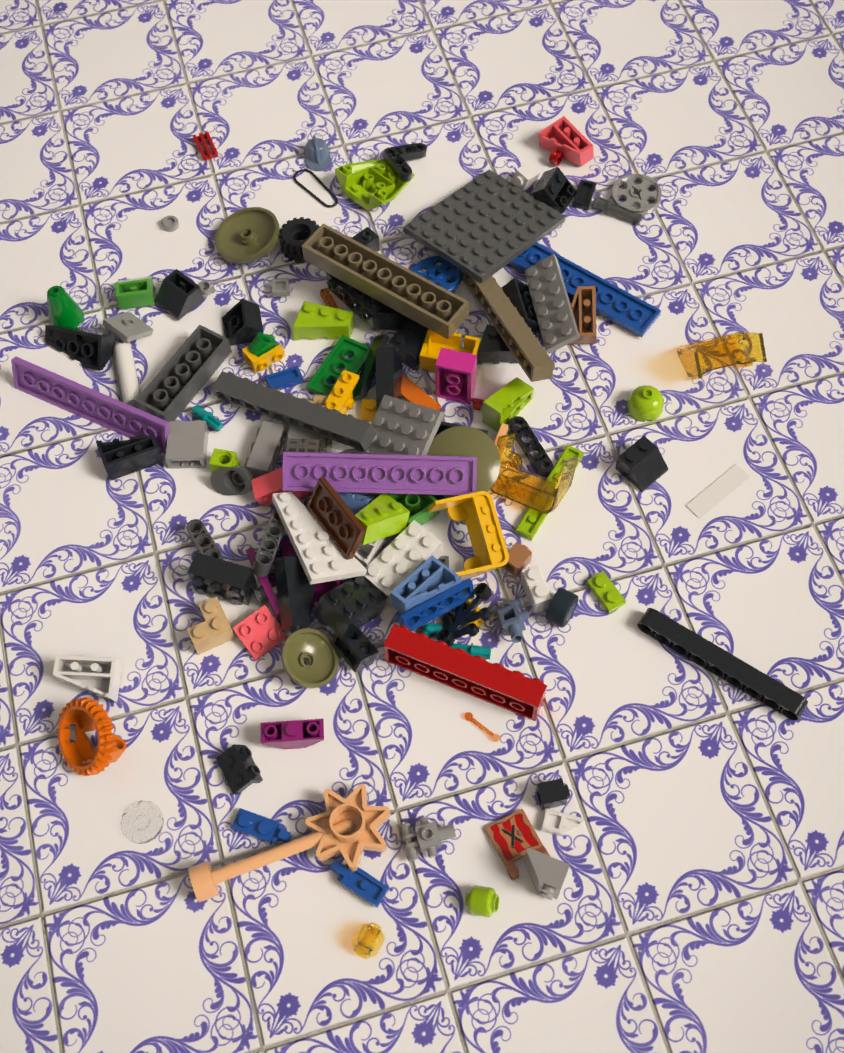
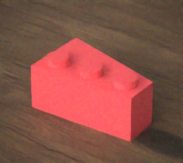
M564 116L538 133L540 147L550 152L557 149L559 153H564V159L580 167L594 158L593 145Z
M283 467L251 480L254 498L263 507L274 504L272 494L289 492L283 491ZM291 491L298 499L309 497L313 493V491Z

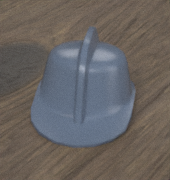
M313 135V139L306 143L304 149L305 163L310 170L323 171L331 163L330 151L323 139L316 138Z

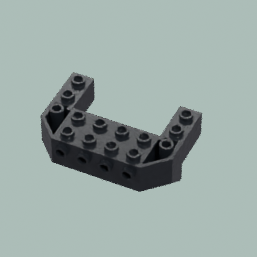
M366 227L352 237L353 240L376 252L380 250L379 236L369 227ZM326 272L328 289L373 330H400L410 319Z

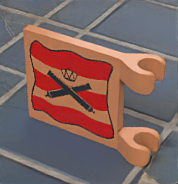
M523 808L485 827L511 880L519 878V871L513 862L525 857L528 847L550 856Z

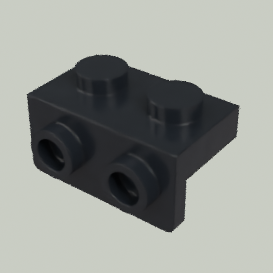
M234 744L216 758L233 795H238L252 783L263 781L260 769L255 765L252 753L246 745Z

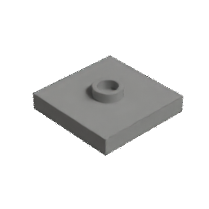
M131 312L103 319V325L126 343L153 334V329Z

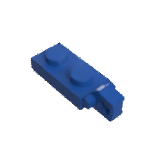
M239 808L231 827L236 832L271 845L272 843L277 844L278 840L287 843L292 838L291 832L283 830L284 825Z
M337 860L330 867L333 872L339 875L337 880L343 886L376 908H378L389 891L388 886L359 867L356 871H351L347 864L344 866Z

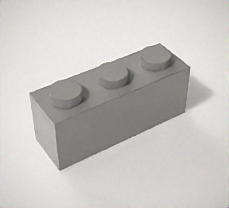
M263 421L262 426L258 427L257 439L252 443L250 457H247L245 461V468L250 473H253V477L257 478L274 470L287 435L285 425Z

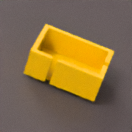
M428 329L425 343H423L419 355L420 368L435 371V365L441 348L477 355L481 338L465 335L464 348H461L462 334L454 333L448 340Z

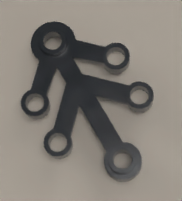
M480 583L475 587L474 594L476 597L468 607L467 602L455 608V617L450 612L443 615V629L437 634V640L451 646L457 638L467 634L470 637H474L479 633L478 626L471 622L478 619L487 621L492 616V613L486 607L473 613L482 601H487L492 596L491 588L486 583ZM468 624L467 627L460 629L461 626Z

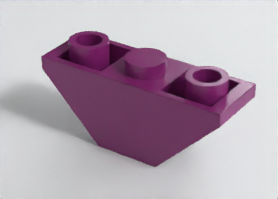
M324 719L261 723L262 745L284 750L307 748L324 740Z

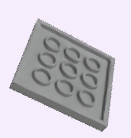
M384 395L372 421L376 436L368 447L367 452L371 454L427 455L445 414L436 409Z

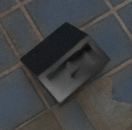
M559 167L543 173L530 195L563 214L577 190Z
M176 269L164 278L155 298V303L177 320H180L204 299L200 286Z

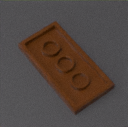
M321 477L318 479L306 507L326 533H328L346 559H353L366 529L326 478Z

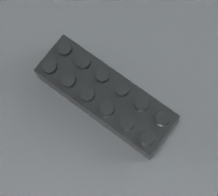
M199 325L136 398L137 408L165 421H175L232 352L229 339Z

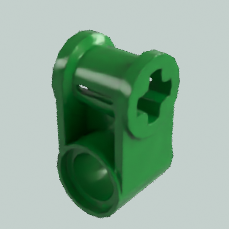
M259 332L248 349L254 355L261 356L280 344H277L273 335Z

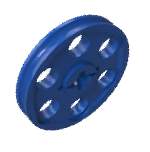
M439 255L421 260L412 269L413 272L422 277L426 276L431 282L450 292L457 289L462 282V270ZM435 263H442L439 266L434 265ZM450 268H456L454 271H448ZM421 269H426L425 272H419ZM448 280H454L453 283H447Z

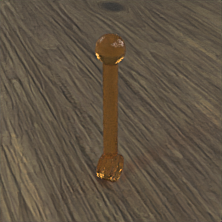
M465 713L464 718L466 721L473 722L491 736L494 742L500 740L498 734L492 733L474 719L472 713Z

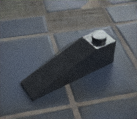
M45 325V343L60 352L66 353L70 356L69 358L79 361L86 368L103 370L114 353V333Z

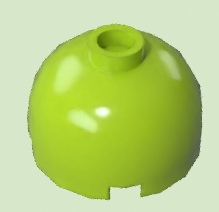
M650 385L637 387L628 398V413L633 419L640 422H645V420L655 421L660 417L664 408V398L661 392Z

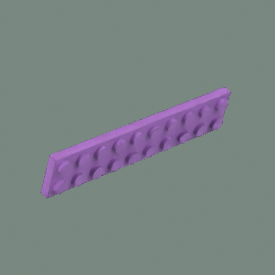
M15 356L11 360L15 389L128 438L154 435L160 452L166 454L167 436L169 435L168 421Z
M283 451V491H314L318 479L325 477L336 492L465 495L476 492L477 456Z

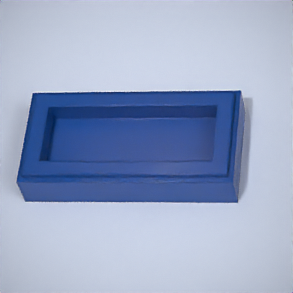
M298 365L264 376L267 387L271 389L283 390L304 383Z

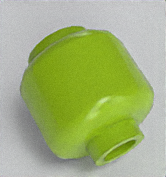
M476 885L470 892H467L465 905L468 906L472 915L491 917L498 910L499 895L496 894L494 888Z

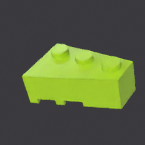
M304 301L292 327L294 340L298 341L300 338H311V340L327 338L332 340L340 339L342 335L350 338L355 327L354 312Z
M518 377L508 382V384L483 402L482 422L498 433L502 423L508 425L510 420L517 416L533 399L534 388Z
M382 493L355 515L366 529L360 543L366 545L402 532L407 526L410 511L386 493Z

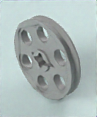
M628 174L622 176L614 183L611 199L621 207L647 215L659 206L662 191L659 184L653 178L643 174ZM638 180L641 184H635L633 181ZM619 186H625L626 189H620ZM647 188H654L655 191H648ZM624 198L626 201L620 202L617 199ZM647 200H652V201H654L655 203L649 204V203H647L646 201H647ZM637 205V206H639L640 208H639V209H633L631 206Z

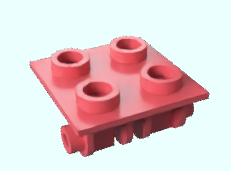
M265 605L232 628L236 637L242 641L255 661L288 637Z

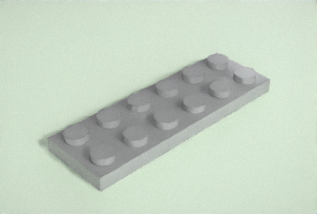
M552 254L524 270L544 347L549 354L580 338L558 259Z

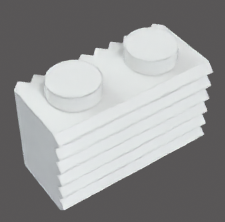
M535 565L523 569L520 582L523 589H525L526 596H528L527 599H529L533 613L547 610L553 596L540 566Z

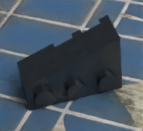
M409 319L388 341V347H394L400 361L417 372L420 363L419 355L423 343H425L428 328Z
M487 324L477 352V365H482L483 362H493L494 364L510 362V364H517V360L494 326Z
M154 435L130 437V440L120 441L118 438L113 439V442L104 443L101 440L96 441L110 481L164 462Z

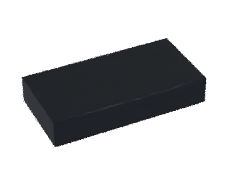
M580 180L572 207L588 211L597 183Z

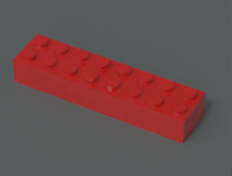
M393 625L383 645L386 662L533 721L537 719L547 685L537 678L530 679L519 671L505 669L499 663L492 664L481 656L467 654L461 648L454 649L443 641L429 639L423 633L416 634L411 632L405 626Z

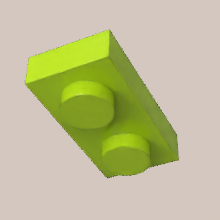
M604 571L587 580V585L609 614L625 605L626 600Z

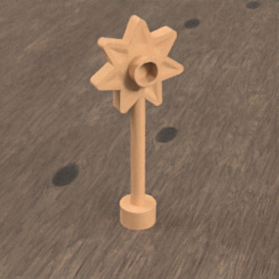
M359 784L346 799L334 791L326 789L324 791L326 812L308 817L305 820L307 828L313 831V833L212 870L209 861L188 868L196 898L199 902L218 896V883L318 846L316 857L319 861H324L341 853L349 869L356 871L363 850L385 852L387 850L386 842L376 829L390 817V810L387 806H368L367 791L363 784Z

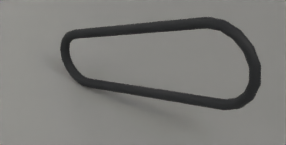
M300 169L294 174V181L321 204L329 208L338 204V198L312 171ZM303 171L309 172L335 198L336 202L333 205L325 204L296 180V175Z

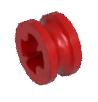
M555 149L549 157V162L555 166L560 165L564 158V153H559V150Z

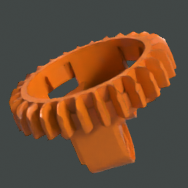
M87 697L74 699L66 703V707L62 708L63 713L59 714L61 720L56 722L59 728L55 730L58 732L56 739L59 740V745L57 747L61 749L59 754L64 756L63 762H68L67 767L72 768V772H77L78 775L83 776L96 775L105 771L104 768L108 767L109 763L116 762L126 749L125 741L111 732L114 725L111 722L112 718H109L107 715L108 710L103 709V704L98 705V700L93 701V698ZM70 724H75L76 726L75 742H70ZM97 730L98 745L95 749L85 732Z

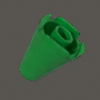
M53 286L47 291L50 325L78 328V325L84 321V314L80 306L63 287Z

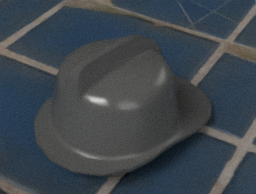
M240 465L219 468L210 477L211 485L222 495H244L251 489L253 473H250L247 468Z

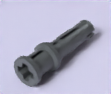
M599 194L596 195L592 204L593 209H600L605 214H614L639 225L643 216L615 204L611 199H604Z

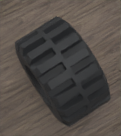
M293 218V220L286 221L287 224H283L279 230L281 251L284 257L290 261L306 263L303 257L302 245L320 226L314 220L311 221L310 218Z

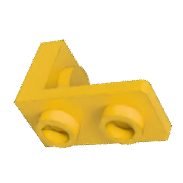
M282 344L261 356L254 355L248 349V346L242 349L244 360L255 373L265 370L268 366L285 357Z

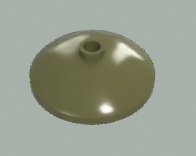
M310 628L300 629L292 633L283 644L281 660L284 670L291 680L302 687H322L329 683L337 673L339 666L338 653L330 644L331 640L324 633Z

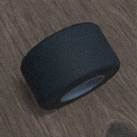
M558 589L549 604L546 619L561 627H565L576 609L579 597L566 589Z

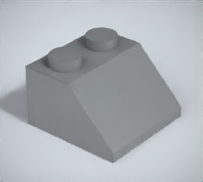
M528 847L524 863L536 891L540 892V896L548 900L558 899L570 864Z

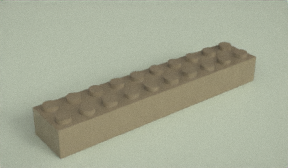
M324 223L302 245L305 261L448 340L469 316V301Z

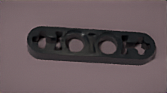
M521 416L513 417L510 420L511 433L536 473L541 477H548L553 469L551 459L527 421ZM516 423L518 425H521L522 432H520V428L518 426H515ZM524 436H528L532 440L530 442H524L522 441V438ZM537 450L540 452V455L535 457L530 452ZM541 460H542L543 466H544V467H548L547 470H545V468H541V462H540Z

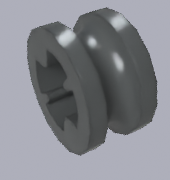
M259 586L258 590H252L259 606L262 605L263 601L268 602L262 586Z

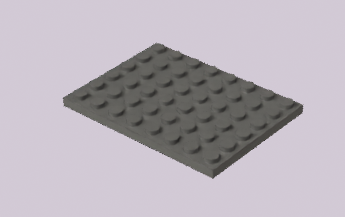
M489 169L405 225L403 232L478 282L483 283L564 223L566 216L542 201L534 199L532 195Z

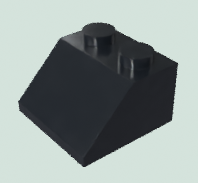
M243 298L222 317L224 337L229 339L230 346L251 343L259 332L264 333L259 305Z
M645 436L641 437L618 456L615 467L618 472L641 492L668 471V467L658 447Z

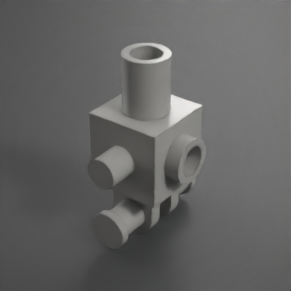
M423 817L419 819L420 826L415 827L414 833H411L410 823L401 825L400 829H402L403 833L401 840L406 843L403 848L404 851H407L408 861L419 859L415 850L418 848L420 853L427 852L429 858L436 857V849L441 848V841L456 837L453 824L437 828L436 822L429 823L428 817Z

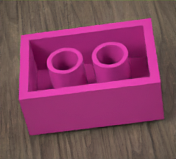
M441 348L435 365L436 397L471 404L476 388L477 355Z

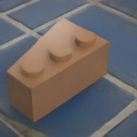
M578 286L571 308L580 338L569 344H596V286Z

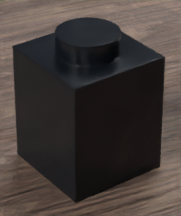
M562 778L537 784L536 792L541 810L566 805L570 792L568 785H564Z

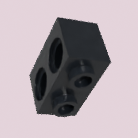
M357 629L345 638L336 632L330 643L354 672L372 665L379 653L360 629Z

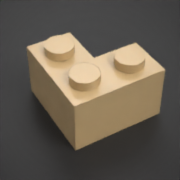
M217 596L198 604L205 621L188 628L187 631L198 655L235 639V636Z

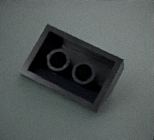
M513 278L502 287L503 292L509 297L510 302L516 307L517 312L523 317L527 326L531 328L532 333H541L528 285Z

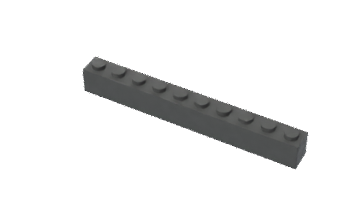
M222 371L211 387L219 399L364 452L367 451L376 436L373 424L367 420L362 421L351 414L345 415L336 409H328L322 404L311 403L305 398H297L293 394L283 393L277 388L271 389L260 382L257 384L246 377L243 379L231 372L226 373Z

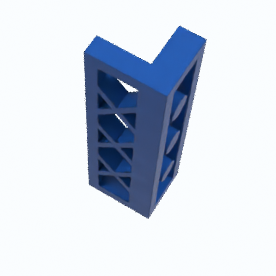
M470 578L462 580L461 583L404 614L401 613L396 616L398 624L409 628L412 632L467 602L468 599L475 597L473 582Z

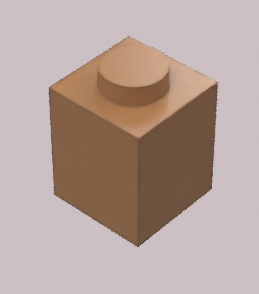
M516 542L508 551L509 560L503 568L515 577H518L522 570L531 562L532 552L527 546Z

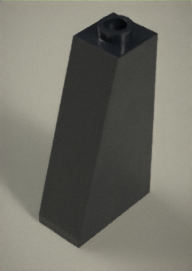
M394 347L376 348V412L384 395L401 399L403 365Z
M283 556L274 562L282 631H290V634L297 630L310 627L315 584L310 585L298 557Z

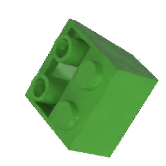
M153 276L119 280L115 283L116 299L120 309L155 305Z

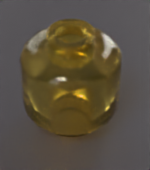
M373 922L361 924L351 941L354 947L353 951L364 959L375 957L385 941V936L381 931L382 928Z

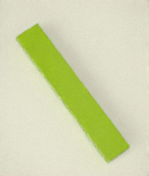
M567 445L515 529L516 534L530 541L533 540L583 458L584 452Z

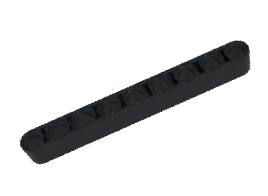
M648 608L637 624L638 628L645 634L791 720L798 721L808 704L807 699L799 693L653 608Z

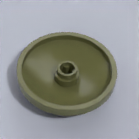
M250 207L239 210L221 223L215 235V246L219 254L231 263L245 264L256 261L267 255L277 244L280 234L279 230L281 229L276 216L265 208Z
M455 426L442 431L433 439L427 455L477 456L476 492H489L496 483L500 473V455L497 446L486 433L474 427ZM441 495V496L444 497V498H451V497H456V496H460V495Z

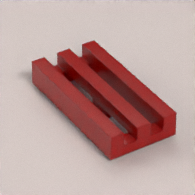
M205 131L203 135L199 133L197 137L192 135L203 161L219 156L208 131ZM206 138H207V140H208V142H209V145H210V147H211V149H212V151H213V154H211V151H210V149H209V147H208V145H207V143H206V141H205ZM200 140L202 141L206 149V152L208 154L207 156H205V153L199 143Z

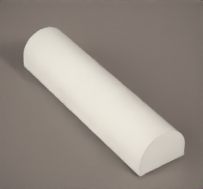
M120 343L113 350L123 402L137 407L135 400L141 392L132 348L127 343Z

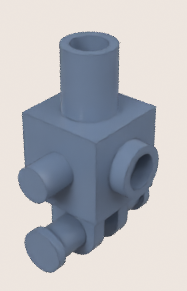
M521 596L513 601L509 599L507 604L501 602L499 606L491 607L493 616L496 617L499 614L500 618L499 621L493 622L495 629L503 628L507 637L511 636V640L514 643L523 640L522 631L526 630L523 620L530 618L528 610L520 612L518 609L519 606H524Z

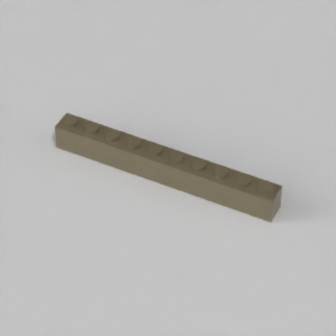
M462 272V281L530 381L551 379L555 369L554 361L549 357L546 349L539 343L538 338L532 333L531 328L527 326L523 317L517 312L516 307L510 302L509 297L505 295L496 279L491 276L483 283H480L465 272Z

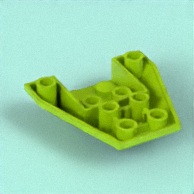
M384 159L345 164L335 169L343 193L367 211L393 201L410 182L400 181Z

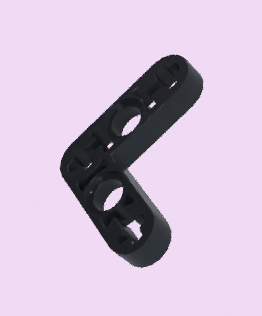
M413 143L388 147L384 149L383 159L400 181L408 182L412 178V169L406 161L425 157L427 146L423 143Z

